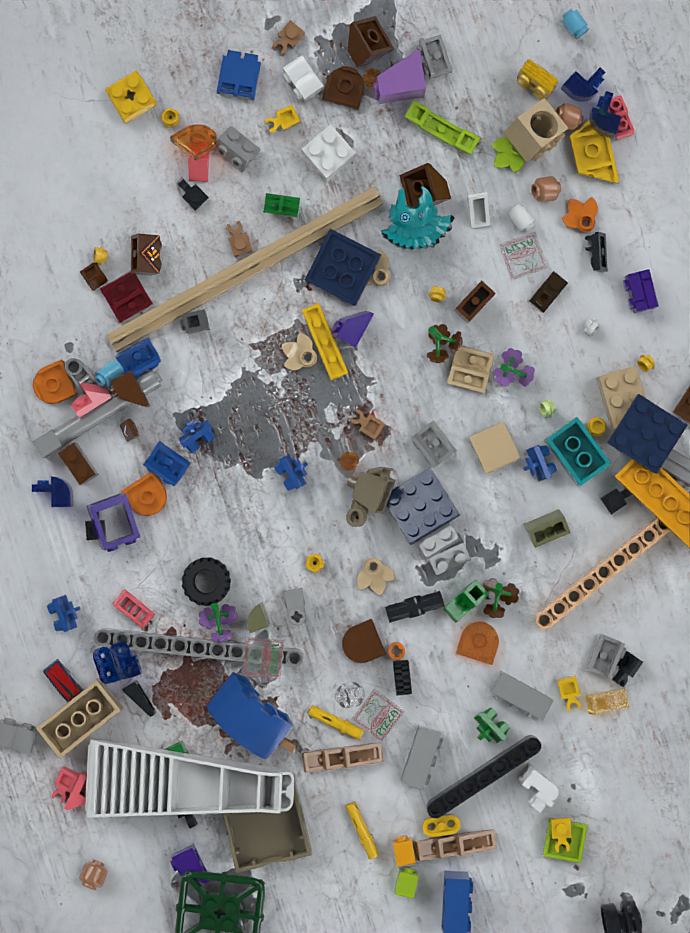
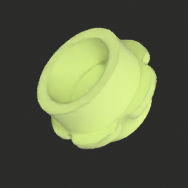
M549 399L539 404L542 416H549L551 418L556 411L555 404L550 402Z

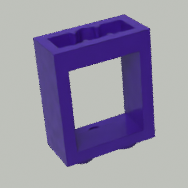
M119 493L86 505L102 550L111 552L117 550L118 545L124 543L125 545L137 542V538L141 537L125 493ZM122 503L132 534L107 543L97 512Z

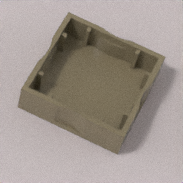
M295 776L293 805L288 811H282L281 813H222L224 824L229 833L230 850L236 873L264 867L273 862H286L312 855Z

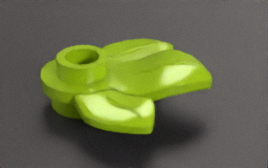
M499 138L491 144L492 148L498 152L494 160L495 167L506 168L510 166L513 172H517L522 168L524 159L519 152L514 150V146L508 138Z

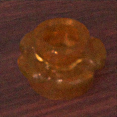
M372 68L367 69L363 75L364 83H367L369 87H374V83L377 82V76L381 74L380 71Z
M344 452L340 459L341 466L345 467L346 470H352L359 463L354 452Z

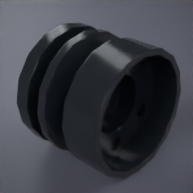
M634 899L628 901V910L624 901L620 903V911H617L614 903L601 905L604 933H642L641 915Z

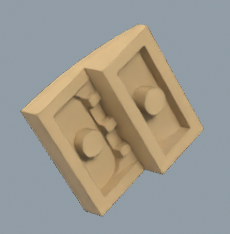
M461 346L458 351H455L447 384L484 393L494 354Z
M504 421L469 437L485 474H489L521 459Z

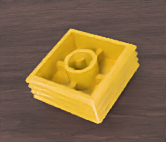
M527 59L517 76L518 85L524 89L529 88L532 90L533 95L539 100L544 98L548 100L559 82L558 78L531 59Z
M137 70L105 88L107 95L124 123L130 122L157 105L156 100ZM130 93H131L132 95L135 94V95H134V100H132V101H131V99H127V98H128V94H130Z

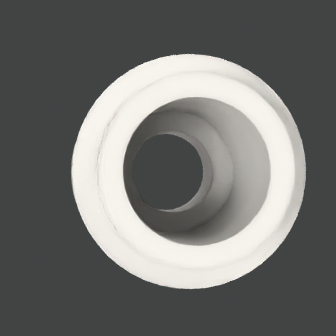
M518 204L508 212L511 216V221L520 232L525 231L527 233L535 227L534 222L536 220L525 206Z

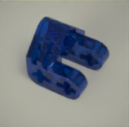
M123 641L112 644L110 649L108 647H99L93 652V660L99 678L104 684L129 679L143 673L137 654L131 655L128 644Z

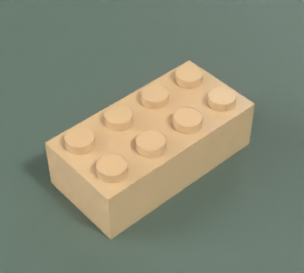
M637 366L596 378L612 433L637 394L645 397Z
M99 678L36 729L56 755L61 758L121 711L123 706L101 678Z

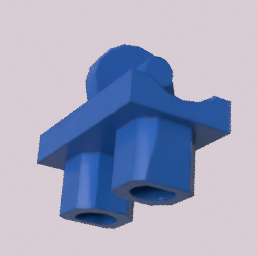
M187 419L184 421L187 426L181 430L185 435L180 437L179 441L183 448L186 447L191 453H194L200 448L196 439L202 436L205 442L208 443L215 437L208 420L200 424L198 420L190 423Z
M537 445L526 450L528 458H525L528 466L523 467L524 471L530 470L532 476L536 475L538 482L550 478L557 471L553 462L546 464L544 460L545 456L550 455L547 445Z
M289 454L279 459L280 462L274 466L277 474L281 475L287 472L290 477L283 482L288 491L295 488L297 490L307 484L304 476L307 475L304 467L308 466L307 462L301 464L298 458L293 460Z
M66 595L53 599V602L47 605L49 613L54 614L57 612L59 620L54 621L53 624L55 631L66 632L77 628L75 620L78 617L76 611L81 609L80 606L74 608L72 601L68 602Z

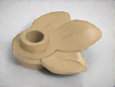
M381 250L377 251L382 256L366 286L373 284L385 286L391 279V274L388 270L389 259ZM380 273H383L385 275V278L383 280H379L378 275Z
M299 333L297 342L282 344L283 352L288 357L284 364L286 368L298 370L302 367L309 368L316 364L317 354L312 350L313 343L307 335ZM305 355L311 356L309 362L304 360Z
M377 558L367 559L364 563V570L357 576L359 590L369 586L373 592L382 595L385 590L386 581L395 580L393 570L389 566L382 565L381 561ZM372 563L377 565L374 571L369 568Z

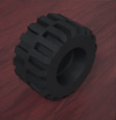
M212 557L199 558L191 562L184 570L182 589H184V594L188 596L189 600L197 605L209 606L213 603H218L225 598L230 590V572L225 564H222L218 559ZM203 570L212 571L218 579L216 589L210 593L201 592L195 584L197 574Z

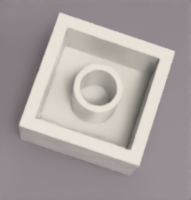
M331 124L302 148V154L326 182L356 158L354 150Z

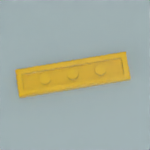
M317 303L302 309L301 311L330 380L332 381L348 374L320 304Z

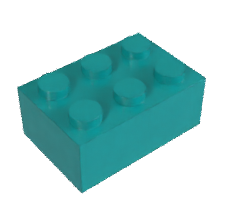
M578 417L573 418L544 440L577 487L582 486L611 464Z

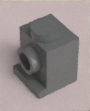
M205 309L182 314L183 319L180 320L182 331L186 330L187 334L210 330ZM198 320V325L192 326L191 322Z

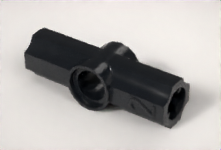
M436 591L423 596L417 595L404 599L402 602L386 606L385 610L389 623L408 617L421 616L426 614L425 612L445 607L441 592Z

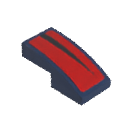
M59 659L43 670V673L67 702H70L83 691V688L70 675V671Z

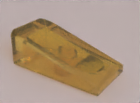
M626 688L586 695L589 714L596 715L629 707Z

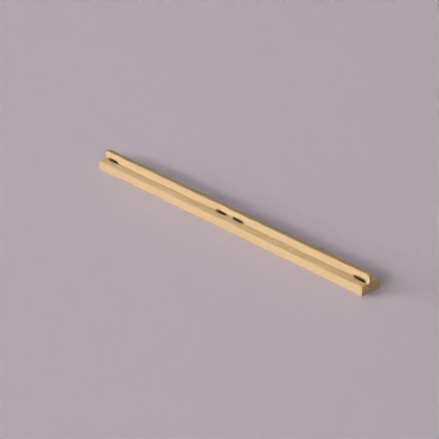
M372 187L107 334L110 343L115 351L118 352L181 317L182 314L194 310L327 236L330 228L336 231L383 205L379 193Z

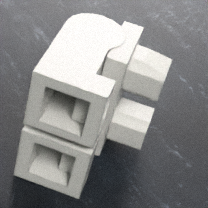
M529 763L518 777V780L527 789L531 785L533 786L531 790L534 794L528 800L533 808L541 813L546 805L550 808L554 804L553 800L558 797L559 791L547 776Z

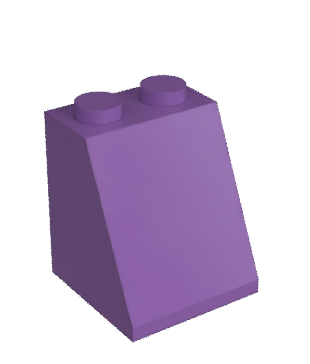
M420 50L413 52L377 76V82L374 83L373 91L375 99L379 100V104L425 96L426 85Z

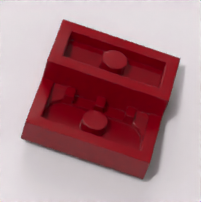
M131 270L100 288L119 323L153 304L137 275L131 274Z

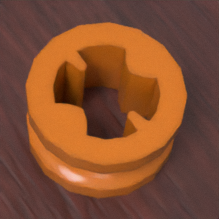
M393 642L388 647V654L392 659L399 660L404 656L405 648L401 643ZM393 646H398L399 649H402V653H399V656L391 653V649H394Z

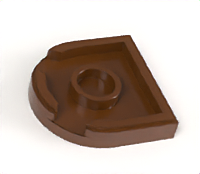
M348 66L334 70L327 78L322 100L359 110L364 92L362 76L356 69Z
M372 618L352 626L344 634L342 647L345 655L350 660L356 663H366L386 655Z

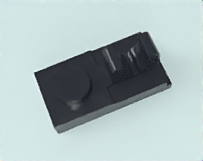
M595 232V234L586 236L585 240L593 242L590 247H585L586 251L592 252L591 266L593 271L608 272L606 233Z

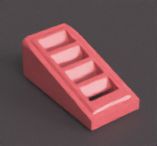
M126 589L113 601V605L142 629L155 615ZM128 597L129 599L121 606V602ZM132 602H134L135 604L132 606V608L129 611H127L126 609L128 608V606ZM138 607H140L141 609L139 610V612L135 616H133L132 614L135 612V610ZM144 612H147L146 616L140 622L138 620L140 616Z

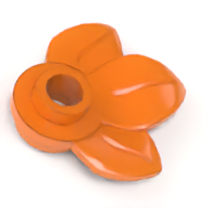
M590 197L583 204L571 198L568 202L569 214L562 217L564 224L569 228H578L584 233L592 231L596 223L594 217L598 213L596 201L593 197ZM587 220L589 225L583 226L582 221Z

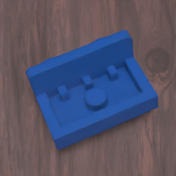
M149 337L115 355L117 361L123 367L124 373L132 371L136 378L140 377L142 372L147 369H155L161 362L160 356Z
M161 441L157 443L149 458L143 463L148 471L157 474L165 483L175 486L181 480L191 462Z

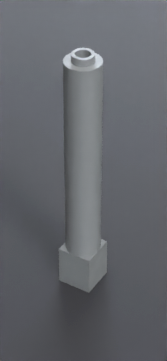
M152 370L137 378L145 396L161 387L160 382L163 381L159 373ZM111 394L112 398L80 418L76 415L32 442L41 457L47 458L65 447L64 445L133 403L121 400L118 396L114 397Z

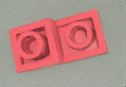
M622 96L603 101L615 139L619 140L633 135L635 130L629 119L628 109Z

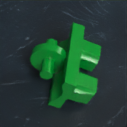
M266 193L263 213L298 218L300 198Z
M488 708L474 717L480 724L476 727L480 732L477 738L479 740L485 738L488 742L494 739L496 743H499L507 738L506 734L510 727L504 721H501L496 726L492 721L497 716L493 708Z

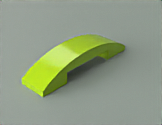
M413 100L404 116L428 134L469 155L472 154L480 137L468 130L461 129L436 115L429 108Z

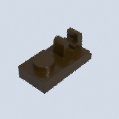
M553 271L529 302L544 313L568 282Z

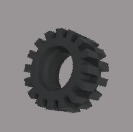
M393 661L396 696L412 694L409 661Z

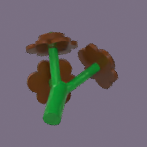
M440 324L439 326L429 327L428 336L436 345V349L427 353V358H429L430 362L443 363L445 359L449 358L446 350H440V344L445 345L449 342L450 352L458 351L463 343L461 332L457 331L456 334L452 335V338H449L451 333L447 331V325Z
M495 578L483 582L482 587L489 593L486 599H495L492 605L486 604L483 612L491 618H503L505 609L498 604L499 597L506 605L517 603L519 600V589L513 583L503 587Z

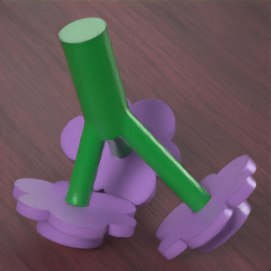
M509 348L508 351H504L501 355L504 359V364L494 370L495 381L507 387L510 383L514 382L515 378L513 376L518 374L520 377L519 383L527 387L534 379L535 369L528 365L520 371L514 369L523 363L522 352Z
M213 603L211 608L206 607L203 611L199 612V624L201 626H206L207 629L217 626L218 631L211 634V641L225 642L228 638L232 637L231 631L223 630L221 624L232 625L233 621L237 620L238 614L235 612V606L224 604L222 610H219V605Z

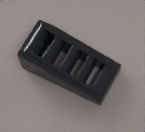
M137 680L122 689L148 716L152 717L156 714L155 708Z

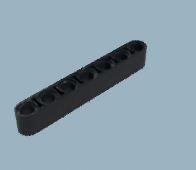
M528 735L431 798L426 804L428 815L432 818H440L536 755L541 750V742L536 736ZM531 740L537 742L534 749L527 748V743ZM513 751H519L521 753L519 759H511V754ZM499 761L505 763L502 770L495 769V764ZM482 772L489 774L488 779L485 781L478 779L479 774ZM465 783H471L473 785L470 791H464L462 789ZM450 793L457 795L456 800L453 802L446 800L447 795ZM433 804L441 806L438 812H432L430 807Z

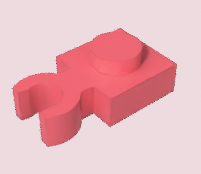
M63 766L54 783L59 788L52 793V798L54 799L59 793L62 795L61 803H63L68 798V792H72L80 774Z

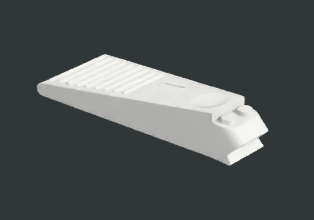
M90 739V744L88 745L86 817L242 812L281 813L282 811H288L293 805L294 776L292 773L284 770L99 739Z

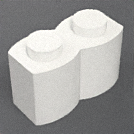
M302 55L283 67L284 74L282 76L288 84H293L295 87L293 92L299 100L302 98L306 102L324 89L322 83Z

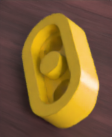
M445 814L440 818L428 817L422 824L423 832L428 837L455 834L461 827L459 818L454 814ZM449 820L454 821V825L451 827L447 825ZM434 823L435 828L429 829L428 825Z

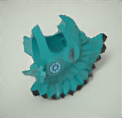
M423 186L421 187L423 193L418 197L419 203L415 207H409L405 204L404 187L398 191L396 204H391L388 216L393 223L387 229L381 230L383 238L396 247H401L403 250L409 249L412 251L422 248L427 249L428 247L434 248L436 244L440 243L439 238L445 237L446 232L452 229L451 223L455 219L454 216H437L438 210L433 205L432 196Z

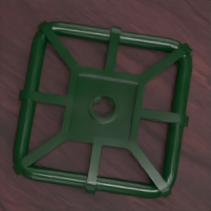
M185 871L180 881L179 899L175 909L177 912L175 933H183L185 912L200 913V920L184 933H197L201 929L214 930L215 933H220V931L243 933L238 927L239 918L253 920V933H260L261 923L264 921L265 882L254 877L229 875L227 872L220 874L204 871ZM197 879L220 881V892L206 891ZM226 882L251 885L239 894L225 893ZM188 883L202 896L201 905L186 904ZM255 891H258L255 912L240 910L241 901ZM222 909V912H225V914L218 915L215 911Z

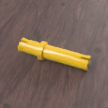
M315 705L311 706L308 713L309 716L339 730V733H345L360 740L364 732L363 729L349 723L350 720H343Z
M356 801L349 803L345 808L360 838L359 843L363 845L368 859H373L380 855L373 841V834H370Z

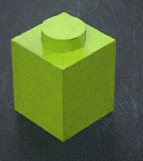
M406 866L404 869L399 868L394 889L395 895L414 899L419 877L418 872H415L414 868Z

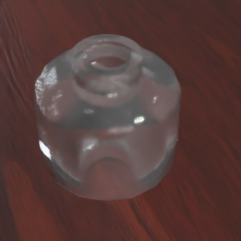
M357 682L341 684L335 693L337 703L343 708L357 707L361 705L365 697L364 689Z

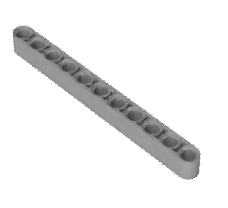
M102 628L94 635V641L98 646L240 662H246L245 660L248 659L249 662L262 664L263 658V664L269 663V665H271V660L272 663L275 661L270 657L271 650V652H282L281 659L277 662L278 666L298 667L303 661L302 651L289 647L280 648L276 646L272 650V646L269 649V645L264 647L261 644L233 641L218 642L204 638ZM101 632H105L108 635L107 642L100 641L99 635ZM120 634H124L127 637L128 641L126 644L119 643L118 637ZM139 636L146 638L147 643L145 646L138 645L137 639ZM158 638L165 640V648L157 647L156 641ZM176 641H183L185 644V649H176ZM195 643H202L204 651L200 653L195 651ZM214 645H221L223 653L219 655L214 653ZM237 646L243 651L242 655L238 657L232 653V649ZM259 647L261 652H264L265 649V655H262L258 660L250 656V652L253 649H258ZM291 653L299 654L300 660L297 663L290 661L289 655Z

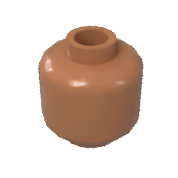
M563 103L556 108L555 112L566 124L567 130L573 131L577 126L582 125L584 116L580 107Z
M553 176L537 178L531 186L532 196L539 202L554 201L561 192V184Z
M93 860L92 863L86 862L79 876L80 881H82L81 885L93 890L101 888L108 874L107 869L103 867L104 863Z

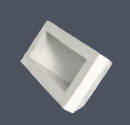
M488 193L468 195L466 202L471 228L489 226Z

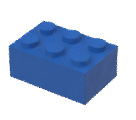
M444 870L442 933H471V921L468 913H472V901L469 893L473 894V882L468 872Z

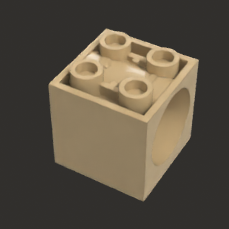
M544 98L518 116L504 132V135L528 163L532 159L537 161L544 155V152L552 150L565 137L564 132L568 127ZM531 127L537 129L542 137L535 134Z

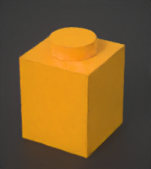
M400 835L396 837V840H392L397 867L415 864L412 838L407 837V835Z

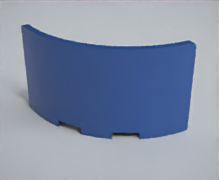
M232 672L208 703L207 708L215 721L230 737L253 754L267 759L293 727V724L288 714L277 709L269 702L264 704L258 698L260 694L254 689L248 678Z

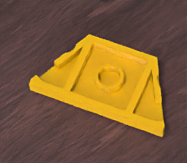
M600 110L594 117L569 136L577 174L619 183L604 111Z

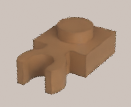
M290 20L278 34L281 40L274 42L273 50L278 46H282L283 50L280 52V55L284 56L287 52V46L289 45L294 48L305 35V32Z
M237 221L238 228L236 230H232L230 224H227L229 233L233 234V237L228 238L234 257L252 252L247 233L241 234L242 225L240 221Z
M356 409L355 412L360 415V418L358 420L350 418V421L353 424H361L362 426L359 430L376 440L385 423L371 414L365 418L362 411Z

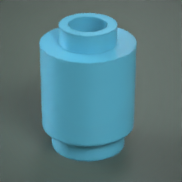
M570 9L563 15L562 23L576 39L589 30L587 22L578 10L573 11Z
M117 361L108 362L95 372V381L99 386L107 388L111 385L110 381L124 373V369Z

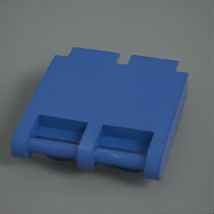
M228 50L227 56L223 55L217 94L226 93L232 94L233 97L243 96L249 97L250 100H255L261 62H258V55L245 53L244 59H241V52Z

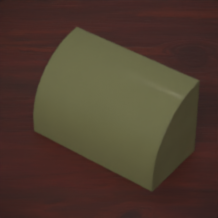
M559 509L524 523L528 536L535 548L570 533L566 519Z
M263 603L255 606L249 614L247 624L250 633L270 625Z

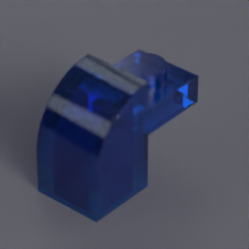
M600 67L587 81L575 71L562 85L561 90L575 101H589L597 95L598 90L594 86L598 88L605 80L602 77L606 72Z
M606 91L598 99L596 107H599V109L592 107L589 120L592 128L597 133L614 138L622 116L608 112L614 93Z
M51 476V484H49V480L37 481V484H32V492H51V507H74L73 490L66 480Z

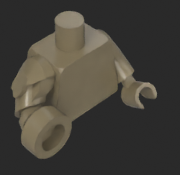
M376 467L369 469L366 473L361 472L358 478L350 476L347 486L354 489L351 509L346 515L347 523L350 526H363L367 520L368 509L374 513H384L396 481L390 477V472L394 471L393 468Z

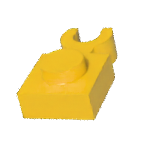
M293 104L275 112L277 118H267L264 121L265 124H274V127L269 129L270 134L275 133L280 126L285 131L301 123Z
M576 676L558 679L557 683L561 699H567L565 703L567 710L571 711L570 705L572 703H576L578 709H581L580 701L576 698V696L581 695Z
M570 817L550 818L552 839H557L554 845L556 852H559L561 844H564L566 851L569 852L570 845L566 838H572Z

